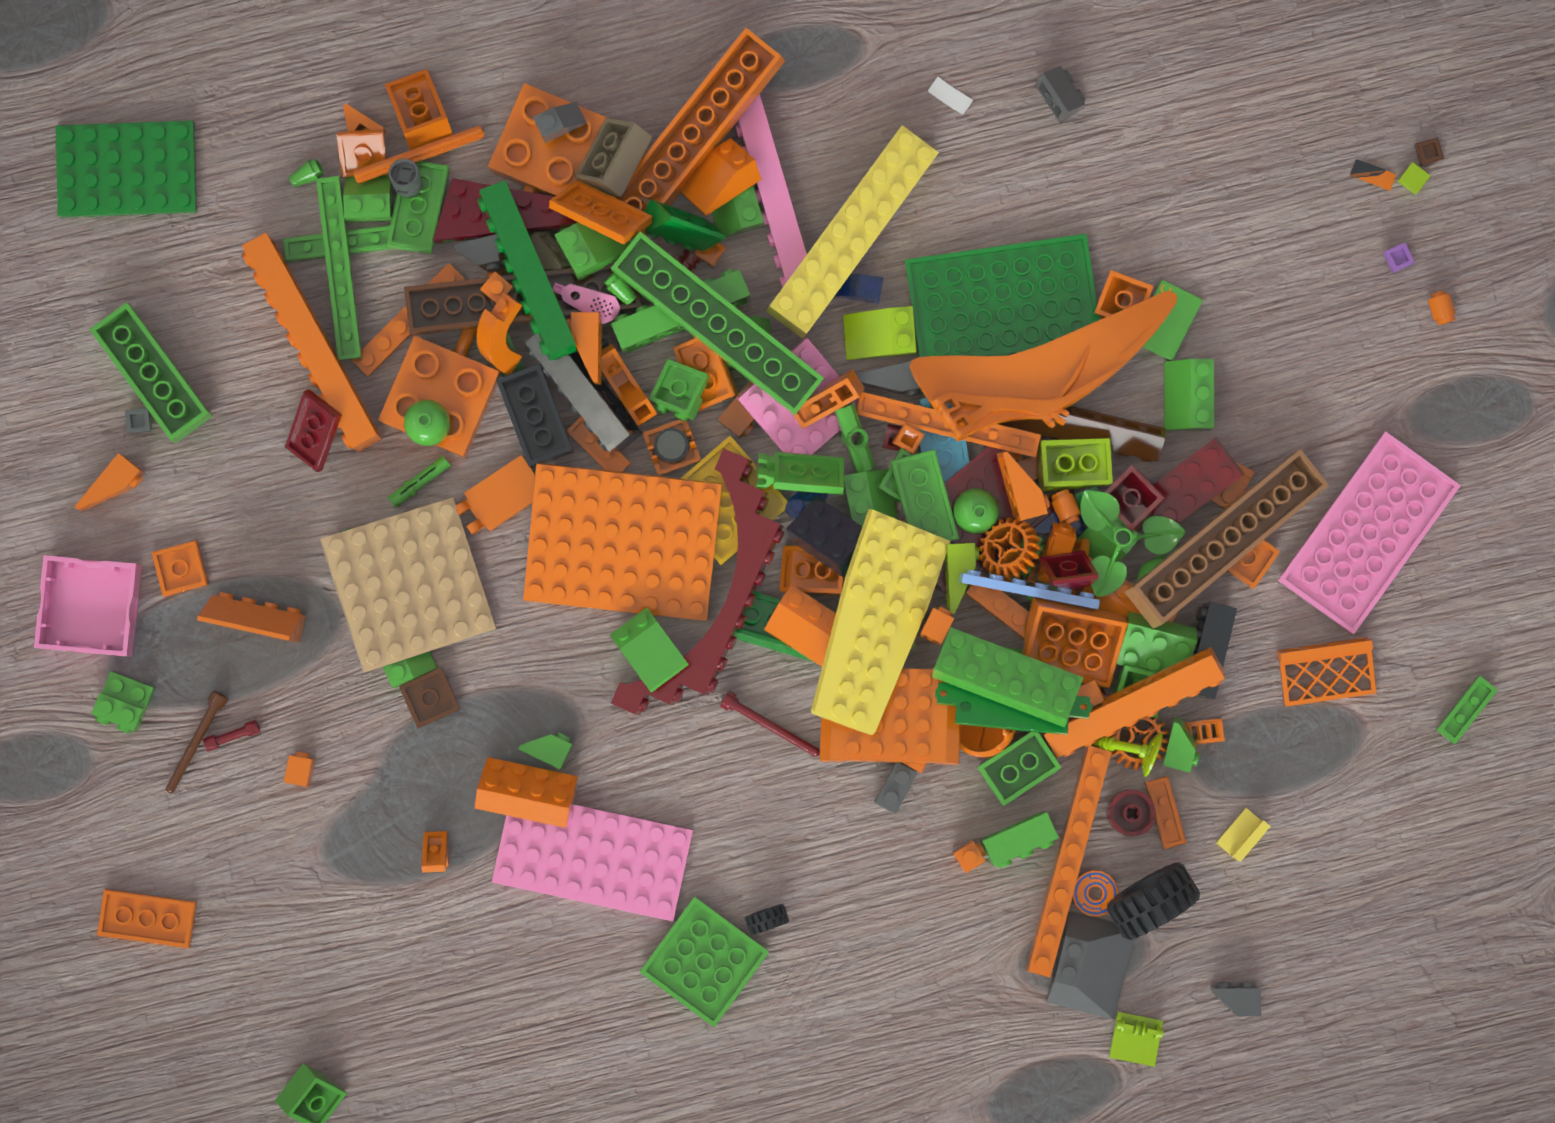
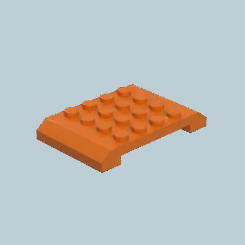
M902 669L876 732L873 735L821 717L820 762H903L959 765L961 725L955 724L956 706L936 704L937 699L935 698L938 682H946L932 677L934 669ZM944 691L940 692L941 696L947 695Z

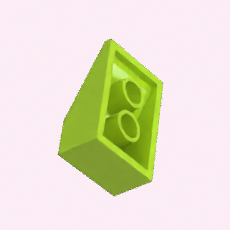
M913 306L885 308L843 315L847 361L914 356L916 354Z
M1110 438L1040 441L1037 463L1039 488L1042 491L1070 490L1113 484Z

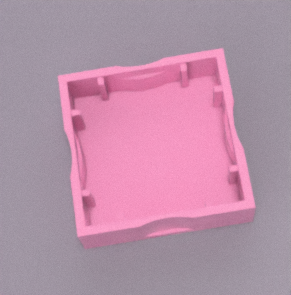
M44 555L40 584L41 605L37 614L34 648L133 657L142 565Z

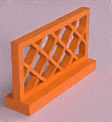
M1368 637L1276 650L1284 706L1376 694L1372 640ZM1366 654L1367 662L1362 669H1359L1352 663L1357 655ZM1341 657L1346 663L1337 673L1329 665L1334 658ZM1312 661H1319L1324 665L1316 676L1306 670ZM1295 664L1301 668L1293 680L1286 675L1285 665ZM1349 665L1359 671L1352 682L1341 676ZM1327 668L1336 674L1328 686L1319 679ZM1304 671L1314 678L1306 689L1296 683ZM1362 675L1369 679V689L1360 690L1355 686ZM1339 678L1349 684L1342 693H1337L1331 689ZM1317 681L1326 687L1321 696H1314L1309 692ZM1294 684L1304 691L1298 699L1289 700L1288 692Z

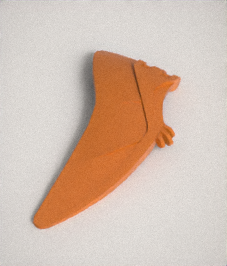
M1172 291L1162 292L1046 344L1009 356L960 355L918 357L911 361L909 367L915 381L928 401L931 402L935 410L940 412V418L948 429L951 428L953 431V437L957 442L983 428L1014 420L1040 419L1053 428L1055 426L1053 421L1060 425L1066 423V420L1059 416L1068 417L1069 412L1064 409L1084 398L1107 381L1137 354L1168 317L1176 305L1178 297ZM950 404L952 408L948 409L946 405ZM962 422L965 425L963 428L959 425Z

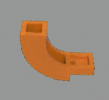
M503 292L493 310L485 309L481 315L477 328V345L486 360L501 372L510 375L522 356L506 344V334L522 304Z
M610 344L602 350L601 371L634 422L639 426L657 413L614 346Z

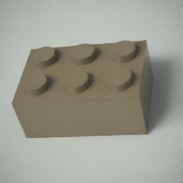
M606 118L575 178L608 195L621 197L627 189L633 173L637 170L643 154L648 149L652 136L634 122Z

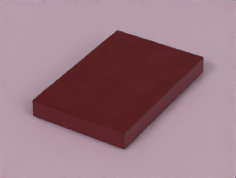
M310 389L305 390L285 448L314 471H322L342 414Z

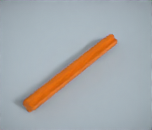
M478 125L360 168L353 172L355 180L360 184L387 174L391 165L399 159H409L417 163L478 141L485 137L484 131Z

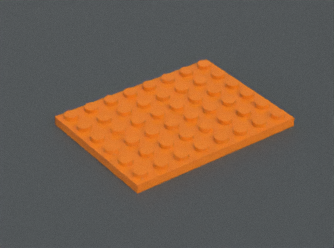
M537 463L523 601L640 613L645 608H648L652 615L707 621L722 483Z

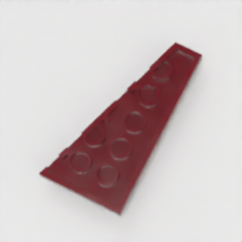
M452 178L433 238L435 244L443 243L446 240L462 241L464 238H483L495 235V232H490L486 219L489 218L486 211L481 212L477 199L480 198L479 190L491 185ZM509 189L527 232H535L536 229L549 228L550 230L568 228L578 223L549 208V202L553 196Z

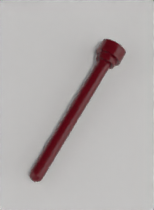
M728 691L720 704L721 708L726 711L728 709L731 711L736 710L812 756L817 757L820 755L819 748L740 703L739 699L736 698V694Z

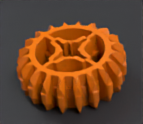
M1008 517L1006 523L999 519V525H992L990 532L985 531L987 537L980 539V542L984 545L978 547L982 553L979 557L983 562V567L989 570L990 574L1004 576L1008 580H1012L1013 575L1016 578H1020L1022 571L1028 574L1027 567L1029 565L1035 567V564L1032 562L1033 559H1039V555L1035 553L1041 550L1037 544L1040 542V539L1036 535V530L1031 528L1029 523L1018 521L1017 518L1013 520ZM1021 535L1024 537V548L1020 547ZM996 549L999 550V555H998L999 561H998V563L996 562V559H995V550H996Z
M1159 715L1157 718L1145 716L1139 720L1147 722L1151 727L1142 731L1138 730L1134 725L1126 727L1128 739L1125 742H1133L1135 732L1137 735L1145 734L1140 739L1141 746L1143 744L1147 745V739L1153 733L1157 735L1161 732L1163 735H1166L1169 732L1168 730H1160L1165 725V722L1156 723ZM1122 728L1117 729V732L1109 737L1119 740ZM1162 739L1161 745L1162 743H1169V739ZM1160 745L1159 750L1166 752L1167 748ZM1121 750L1111 752V756L1120 755L1116 760L1117 763H1121L1124 759L1126 760L1124 763L1125 768H1129L1131 762L1133 763V770H1138L1139 763H1141L1142 767L1143 758H1132ZM1158 753L1156 758L1162 760L1163 757Z

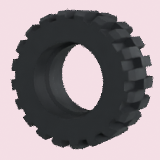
M1179 862L1172 863L1145 876L1117 894L1107 903V912L1122 937L1132 940L1154 931L1188 910L1189 907L1199 900L1200 891L1184 865Z

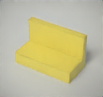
M1245 808L1216 843L1236 861L1241 862L1271 826Z

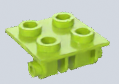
M1117 1012L1109 1058L1155 1067L1160 1038L1163 1037L1164 1029H1162L1163 1020Z

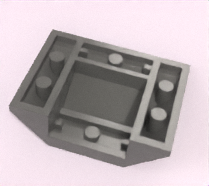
M1068 912L1063 931L1065 936L1054 980H1051L1046 1002L1114 1020L1134 939L1127 940L1123 938L1115 923Z

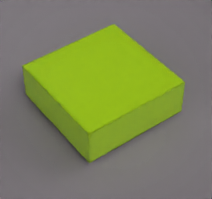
M1412 162L1397 182L1416 195L1431 175Z

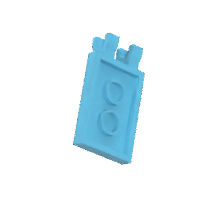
M927 398L919 399L920 406L931 408ZM950 404L946 405L948 409L952 408ZM919 430L925 434L919 444L920 452L936 450L944 482L969 462L965 440L957 442L952 437Z

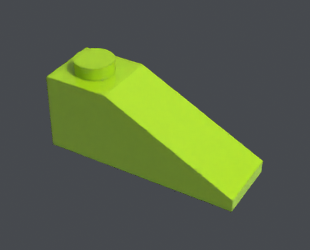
M972 542L947 544L945 556L947 610L952 612V614L956 613L968 586L966 583L958 582L960 573L966 574L967 569L974 571L976 561H979V549Z

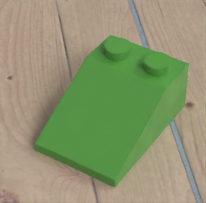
M576 223L555 234L556 241L578 281L616 262L634 239L633 237L625 244H622L580 223Z
M648 608L642 610L610 634L613 641L650 692H653L689 665Z

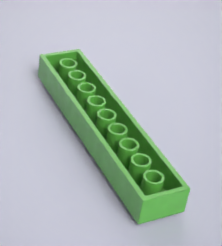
M642 232L637 234L611 267V271L792 415L798 412L824 379V377Z

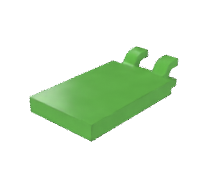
M775 452L774 456L763 453L758 454V463L765 464H757L758 478L764 479H757L756 488L764 489L773 484V489L843 495V457Z

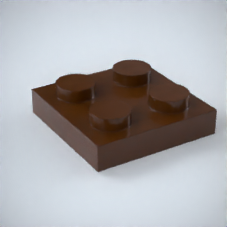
M442 667L399 686L417 729L461 710Z

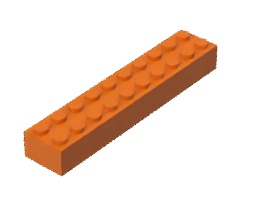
M745 28L640 160L637 170L633 173L622 196L612 197L643 212L650 199L671 206L708 154L722 142L784 64V58L749 29ZM646 229L641 231L645 236H647V234L645 233Z
M265 232L243 244L242 247L245 252L242 253V256L247 265L255 269L256 272L253 273V276L258 285L266 289L267 292L264 293L268 304L278 311L275 314L276 319L284 329L288 330L289 333L286 334V337L290 344L299 350L300 353L297 354V357L303 367L305 366L306 369L310 370L311 373L308 374V377L313 386H316L322 392L319 394V397L342 414L338 428L344 432L341 437L345 445L350 449L361 452L383 440L275 241Z

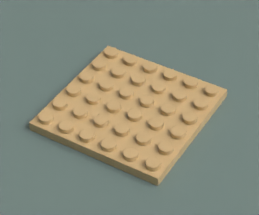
M453 497L320 539L363 672H368L496 629L460 517L456 512Z

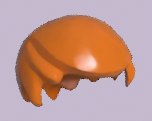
M961 725L960 749L975 757L995 756L1010 744L1016 730Z

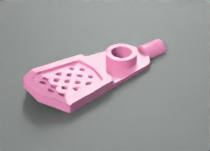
M556 282L552 289L553 292L562 295L564 302L582 312H600L603 324L614 320L621 308L616 296L597 290H591L571 283L563 286ZM576 291L580 294V297L573 299L571 293Z

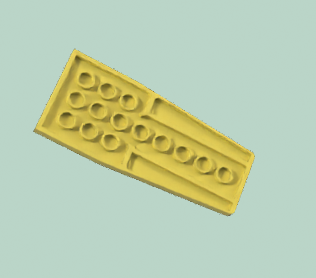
M868 509L843 584L811 708L812 714L869 735H873L876 732L928 609L947 553V544H950L949 540L875 510Z

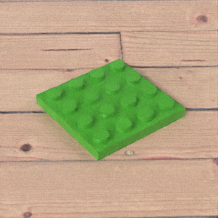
M694 896L642 967L640 973L711 1026L715 1027L770 951Z

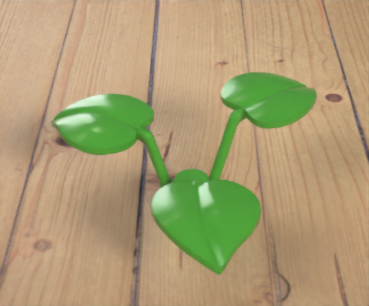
M1085 490L1083 493L1080 508L1084 523L1094 531H1101L1108 525L1115 532L1113 542L1117 546L1111 559L1107 556H1098L1091 561L1098 572V579L1091 585L1097 597L1113 593L1124 583L1127 576L1126 566L1122 562L1115 560L1120 549L1127 547L1132 542V539L1145 538V547L1150 552L1161 555L1170 552L1185 534V530L1177 522L1163 516H1153L1145 520L1142 526L1145 534H1132L1127 528L1118 529L1111 523V521L1117 519L1120 512L1118 501L1112 495L1105 492Z

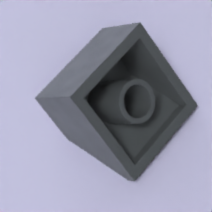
M1061 66L1041 74L1035 85L1059 123L1083 110L1085 106L1084 101H1086L1083 93L1079 89L1076 90L1072 84L1073 78L1067 70L1064 71Z

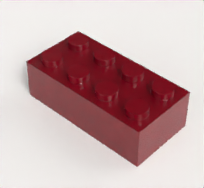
M1217 437L1153 484L1165 497L1154 513L1156 516L1167 517L1179 524L1244 475V472Z

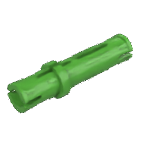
M441 455V457L408 482L407 480L404 481V485L390 496H387V498L397 508L411 496L415 497L417 491L447 468H450V464Z

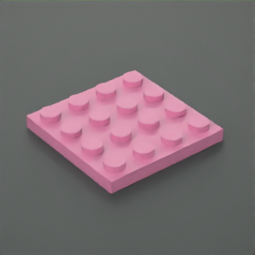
M804 338L791 350L792 353L824 377L814 392L839 377L808 338ZM752 384L737 397L743 407L780 451L784 453L812 455L841 430L835 412L802 429L789 411L755 384ZM857 398L856 400L852 401V402H854L856 411H857V406H858V402H859V399H858V398Z

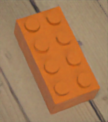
M487 757L477 787L475 809L566 828L575 798L578 776Z

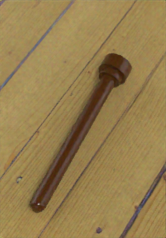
M212 690L208 698L210 706L166 786L168 793L175 791L215 714L222 707L226 706L229 698Z

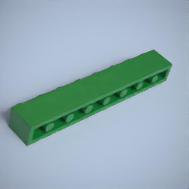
M504 180L480 189V198L477 199L481 212L486 211L489 218L486 219L490 232H495L497 239L494 241L499 253H504L506 258L503 260L504 266L508 273L512 272L515 279L512 281L513 287L517 294L521 293L522 308L525 314L529 313L531 316L530 326L534 335L538 334L541 342H538L543 356L547 355L549 361L576 352L574 338L506 181Z

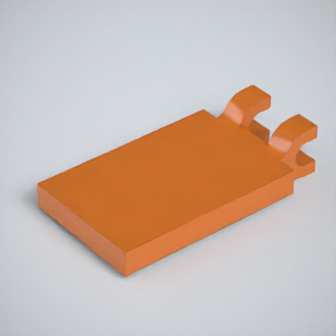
M520 455L464 492L467 499L456 505V512L461 516L471 509L477 520L466 526L470 533L474 535L484 527H487L489 532H491L533 504L535 474L523 456Z

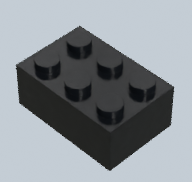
M816 495L786 528L791 542L844 578L847 574L862 526Z

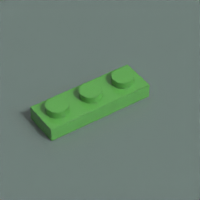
M1480 675L1477 676L1435 730L1451 743L1456 744L1498 689Z

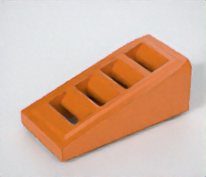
M1222 718L1184 723L1192 737V726L1196 727L1197 740L1195 741L1197 745L1225 741ZM1211 724H1215L1216 737L1212 738ZM1201 725H1205L1206 739L1202 737Z

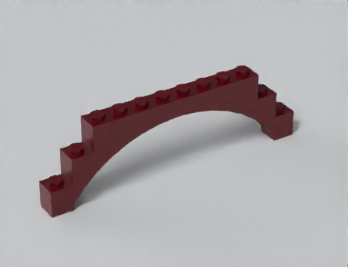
M723 448L714 469L720 472L728 488L734 506L738 534L737 563L734 578L726 602L718 617L705 636L683 656L689 664L687 667L653 692H650L642 680L629 684L620 682L611 704L635 715H641V712H645L650 702L648 696H652L669 705H675L676 702L679 703L683 696V685L703 695H709L710 692L713 693L718 684L717 675L719 671L724 670L728 661L725 657L729 649L732 650L736 644V632L738 628L742 629L747 618L745 612L748 607H752L756 598L754 594L757 585H762L766 575L763 573L767 564H771L775 555L773 549L776 543L779 544L784 535L783 525L759 515L760 511H764L769 501L767 498L768 493L744 483L745 478L748 479L753 470L751 460Z

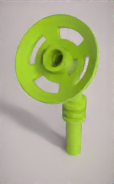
M1159 732L1155 735L1148 745L1143 744L1141 746L1119 741L1114 737L1103 736L1090 746L1100 747V749L1107 751L1121 750L1139 754L1138 757L1143 758V776L1147 777L1156 760L1163 733Z

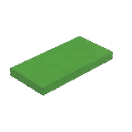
M420 161L415 164L423 180L422 188L417 195L412 197H403L397 193L386 246L388 248L432 255L435 244L433 238L441 215L450 166Z
M932 449L890 461L906 523L949 541L959 539L936 450Z

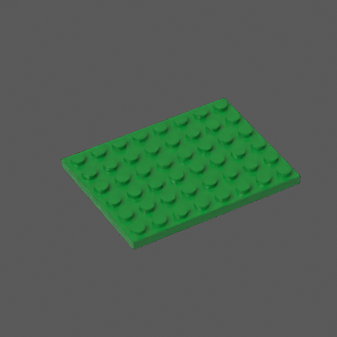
M1087 234L905 259L919 357L960 355L1009 356L1041 346L1100 320L1099 316L1094 314L1097 307V299Z

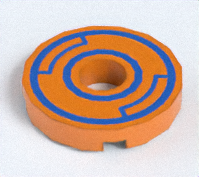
M1090 870L1077 878L1072 899L1082 913L1088 916L1099 917L1108 913L1107 903L1118 894V888L1110 875L1102 871ZM1092 887H1099L1101 890V896L1097 900H1092L1089 897V890Z

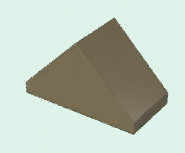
M547 231L532 234L531 241L543 269L571 268L558 243Z

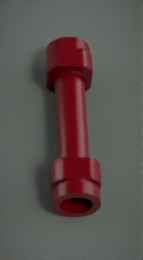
M257 720L244 723L243 727L219 736L212 735L204 738L203 743L207 752L220 748L219 745L246 735L249 737L256 735L261 730Z

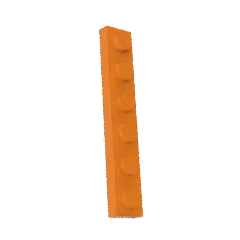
M448 263L428 284L465 280V278ZM406 306L361 350L362 358L352 360L368 377L410 337Z

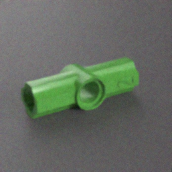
M850 402L834 412L842 432L841 441L847 447L855 473L872 470L875 467V463L868 446V434L862 428L854 402ZM856 432L858 438L856 442L852 443V435Z

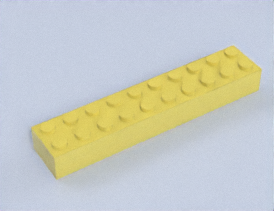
M902 125L775 297L766 312L803 339L939 152Z

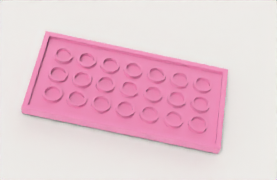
M1385 431L1277 581L1354 635L1461 485Z
M575 804L572 805L566 828L506 815L492 883L674 921L693 830Z

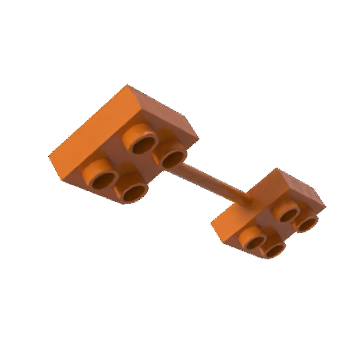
M524 83L488 168L490 172L525 186L523 191L539 192L555 197L577 181L575 176L607 117L579 106L587 124L545 143L533 117L553 107L570 104L571 102ZM501 268V270L496 273L502 276V273L505 268ZM488 272L486 278L491 277L493 273ZM477 328L462 331L454 352L414 335L378 421L406 433L404 429V416L407 409L413 403L420 400H434L448 411L451 423L447 437L441 443L434 444V446L466 459L497 388L496 380L502 376L500 371L467 358V354L476 336Z

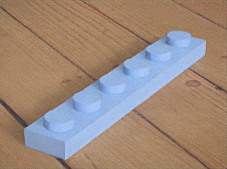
M968 569L966 574L960 573L958 582L1094 609L1099 608L1100 600L1093 599L1094 594L1080 592V596L1071 594L1072 590L1058 587L1056 592L1048 590L1049 585L1035 583V587L1026 586V581L1014 578L1012 583L1003 581L1004 576L990 574L989 578L980 577L981 572Z

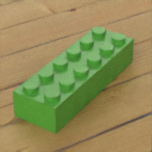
M729 269L721 273L722 277L715 280L713 278L703 280L704 283L736 308L751 302L750 293L740 269L737 271ZM649 305L641 306L636 309L635 314L630 316L627 313L614 318L615 322L611 323L624 355L685 330L655 305L651 307Z
M126 302L89 329L172 442L178 443L213 417V414L131 304Z
M951 627L932 675L933 678L1065 727L1084 678Z

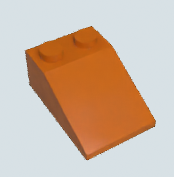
M428 69L384 84L410 150L453 135Z
M730 138L708 154L682 188L681 194L701 213L707 216L762 180L755 159Z
M1008 452L996 453L1014 520L1017 518L1018 521L1048 514L1047 508L1050 505L1047 495H1043L1042 490Z
M783 546L780 592H787L790 586L793 585L805 594L841 596L845 577L843 578L799 546Z

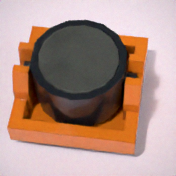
M676 420L643 432L658 476L701 461L687 421Z

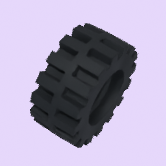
M784 904L772 906L744 917L750 935L759 934L789 922Z

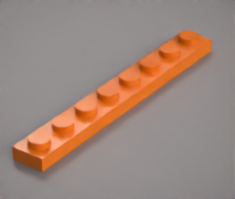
M862 392L857 406L858 415L902 426L906 423L915 429L954 438L951 428L948 429L940 418L941 414L938 410ZM963 422L959 424L961 428L965 427ZM995 424L976 431L963 440L1036 458L1041 434Z

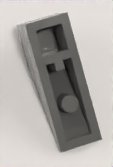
M911 362L856 373L864 386L896 394L906 393V397L920 394L919 390L921 388L915 381L909 367Z

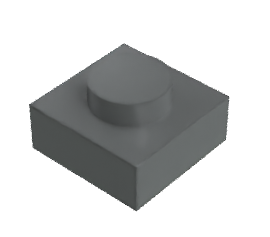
M147 408L125 410L128 434L152 432L151 416Z

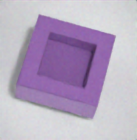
M1405 242L1383 252L1392 274L1415 263Z

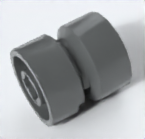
M399 159L391 165L389 178L395 191L403 197L417 195L423 185L417 165L409 159Z

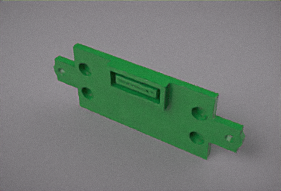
M938 682V687L935 690L936 704L956 706L955 724L1067 735L1069 717L1089 719V713L1092 711L1090 697L1076 696L1065 727H1062L949 683ZM944 691L947 695L941 696L940 692ZM1085 705L1087 709L1082 710L1080 706Z

